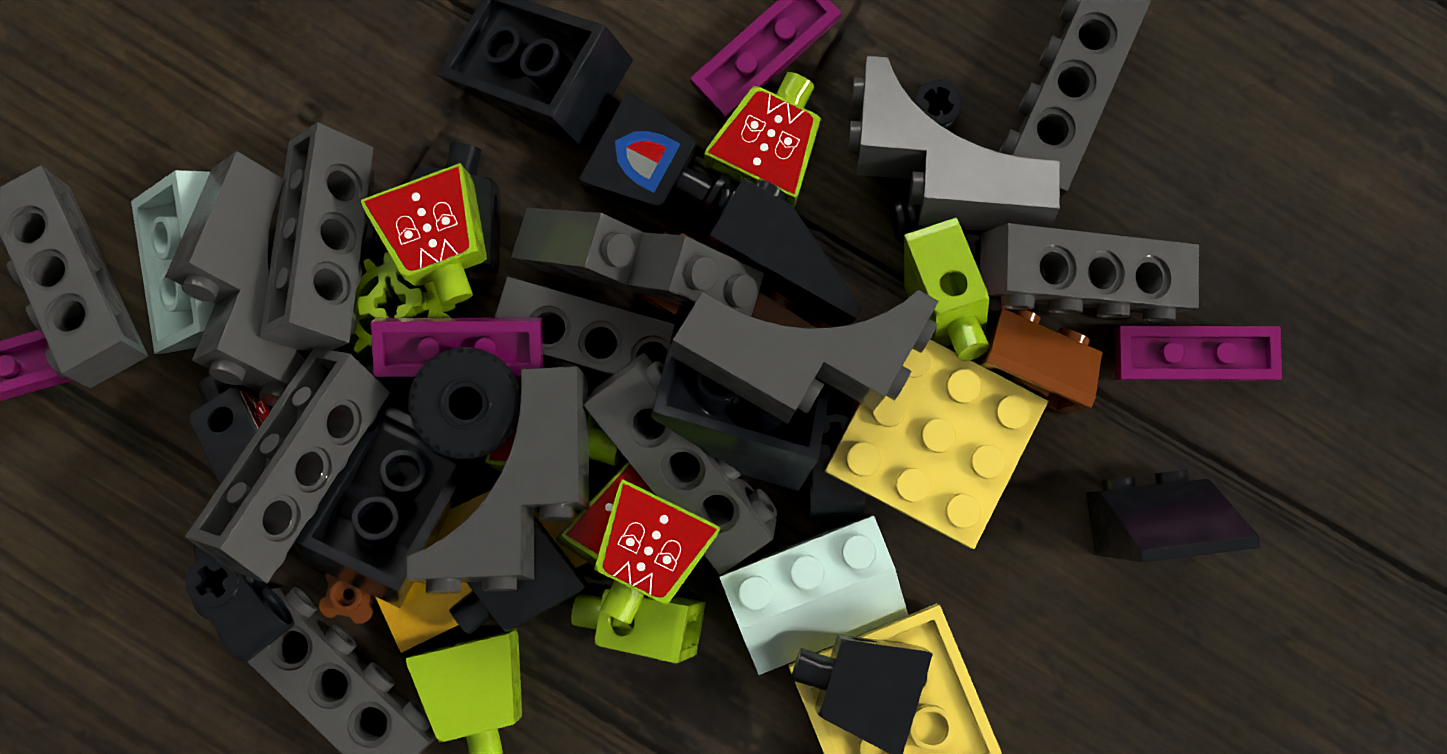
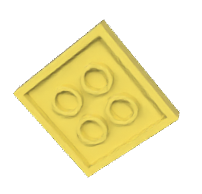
M929 340L921 353L914 349L909 353L903 366L912 372L895 401L885 396L875 410L859 402L824 472L962 545L975 549L1049 401L971 360H959L955 352Z
M936 603L857 636L918 645L933 653L903 754H1002L939 604ZM833 647L818 653L830 657ZM795 662L788 665L791 674L793 672ZM795 682L824 754H889L818 716L815 706L820 689Z

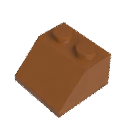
M1002 308L991 316L984 332L990 347L985 354L973 359V362L1048 400L1049 402L1046 407L1060 414L1066 415L1092 407L1096 398L1102 352L1088 346L1090 341L1088 337L1067 328H1059V331L1055 332L1039 325L1041 318L1028 310L1009 309L1008 311Z

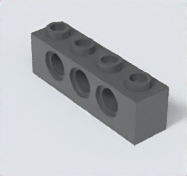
M1066 0L1061 10L1059 19L1067 23L1060 38L1051 36L1041 55L1038 65L1046 68L1039 85L1031 82L1021 100L1018 112L1025 114L1019 131L1010 129L999 150L1000 153L1018 157L1060 161V198L1068 191L1151 0ZM1086 33L1093 36L1099 44V50L1086 48L1081 43L1079 34ZM1066 79L1072 81L1078 88L1079 97L1073 98L1063 94L1058 86V80ZM1046 125L1053 128L1058 135V145L1044 143L1038 136L1037 126Z
M319 122L291 139L288 143L283 176L285 181L281 190L260 330V338L309 354L314 347L335 350L348 344L355 330L356 316L353 313L356 288L362 277V266L359 261L362 239L366 234L368 223L361 200L367 198L374 180V172L371 169L374 147Z
M42 165L1 186L0 243L6 247L11 258L7 262V269L15 282L26 292L30 304L26 306V312L35 327L45 335L50 347L45 352L46 358L53 370L62 378L69 377L88 388H92L147 358V352L70 186ZM84 318L82 324L77 328L79 322Z
M1011 223L981 233L980 275L987 289L989 299H1000V307L1003 309H1033L1034 303L1049 304V312L1055 314L1082 313L1083 307L1096 308V316L1101 318H1126L1130 316V312H1141L1142 321L1172 322L1176 321V313L1199 309V244ZM1040 263L1045 271V280L1040 273ZM1088 270L1090 271L1092 276V283L1088 276Z
M508 276L495 318H542V323L549 318L562 319L565 324L564 335L556 343H543V358L553 360L551 368L577 366L583 373L584 370L605 375L603 382L640 356L649 347H660L667 352L674 324ZM601 332L613 334L617 339V347L614 353L605 359L592 357L589 353L591 339Z
M314 347L185 538L232 572L268 583L276 569L284 562L287 552L307 521L315 514L318 504L330 485L347 464L348 458L359 440L376 419L379 409L390 392L351 354Z
M644 352L596 387L583 405L655 495L721 527L717 537L704 553V556L717 572L722 575L773 540L777 522L775 518L777 511L770 498L761 489L754 491L741 472L665 426L652 427L643 421L640 410L653 409L664 366L659 361L652 362ZM688 452L697 458L700 466L694 469L683 468L676 462L674 454ZM712 495L725 496L732 502L733 507L728 510L716 509L711 506L707 498Z
M288 586L271 589L286 604L294 618L295 624L286 633L249 660L248 663L342 754H421L436 738L424 707L415 700L407 702L392 688L396 684L393 677L375 662H371L368 665L354 651L357 647L354 639L337 625L333 624L329 627L315 613L318 610V606L304 591L296 587L290 589ZM294 631L303 634L308 642V652L304 659L297 658L290 651L289 639ZM331 669L339 670L347 679L348 688L344 696L335 695L328 687L327 676ZM369 707L378 708L385 714L387 718L385 733H375L367 726L365 716Z

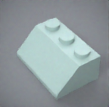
M175 170L131 201L154 354L198 347L215 305L214 302L200 301L190 297L182 290L180 284L165 277L210 172Z
M873 515L863 516L732 568L722 575L719 574L737 624L759 675L795 661L800 648L818 652L833 646L837 635L856 637L908 616L894 564Z

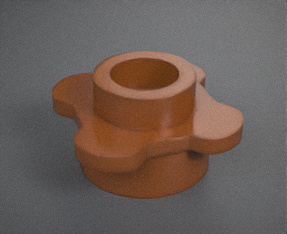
M326 573L325 577L328 581L326 596L319 602L321 613L327 618H333L337 615L350 617L356 624L367 622L373 615L371 605L374 602L375 596ZM347 589L353 590L354 596L352 599L345 597Z

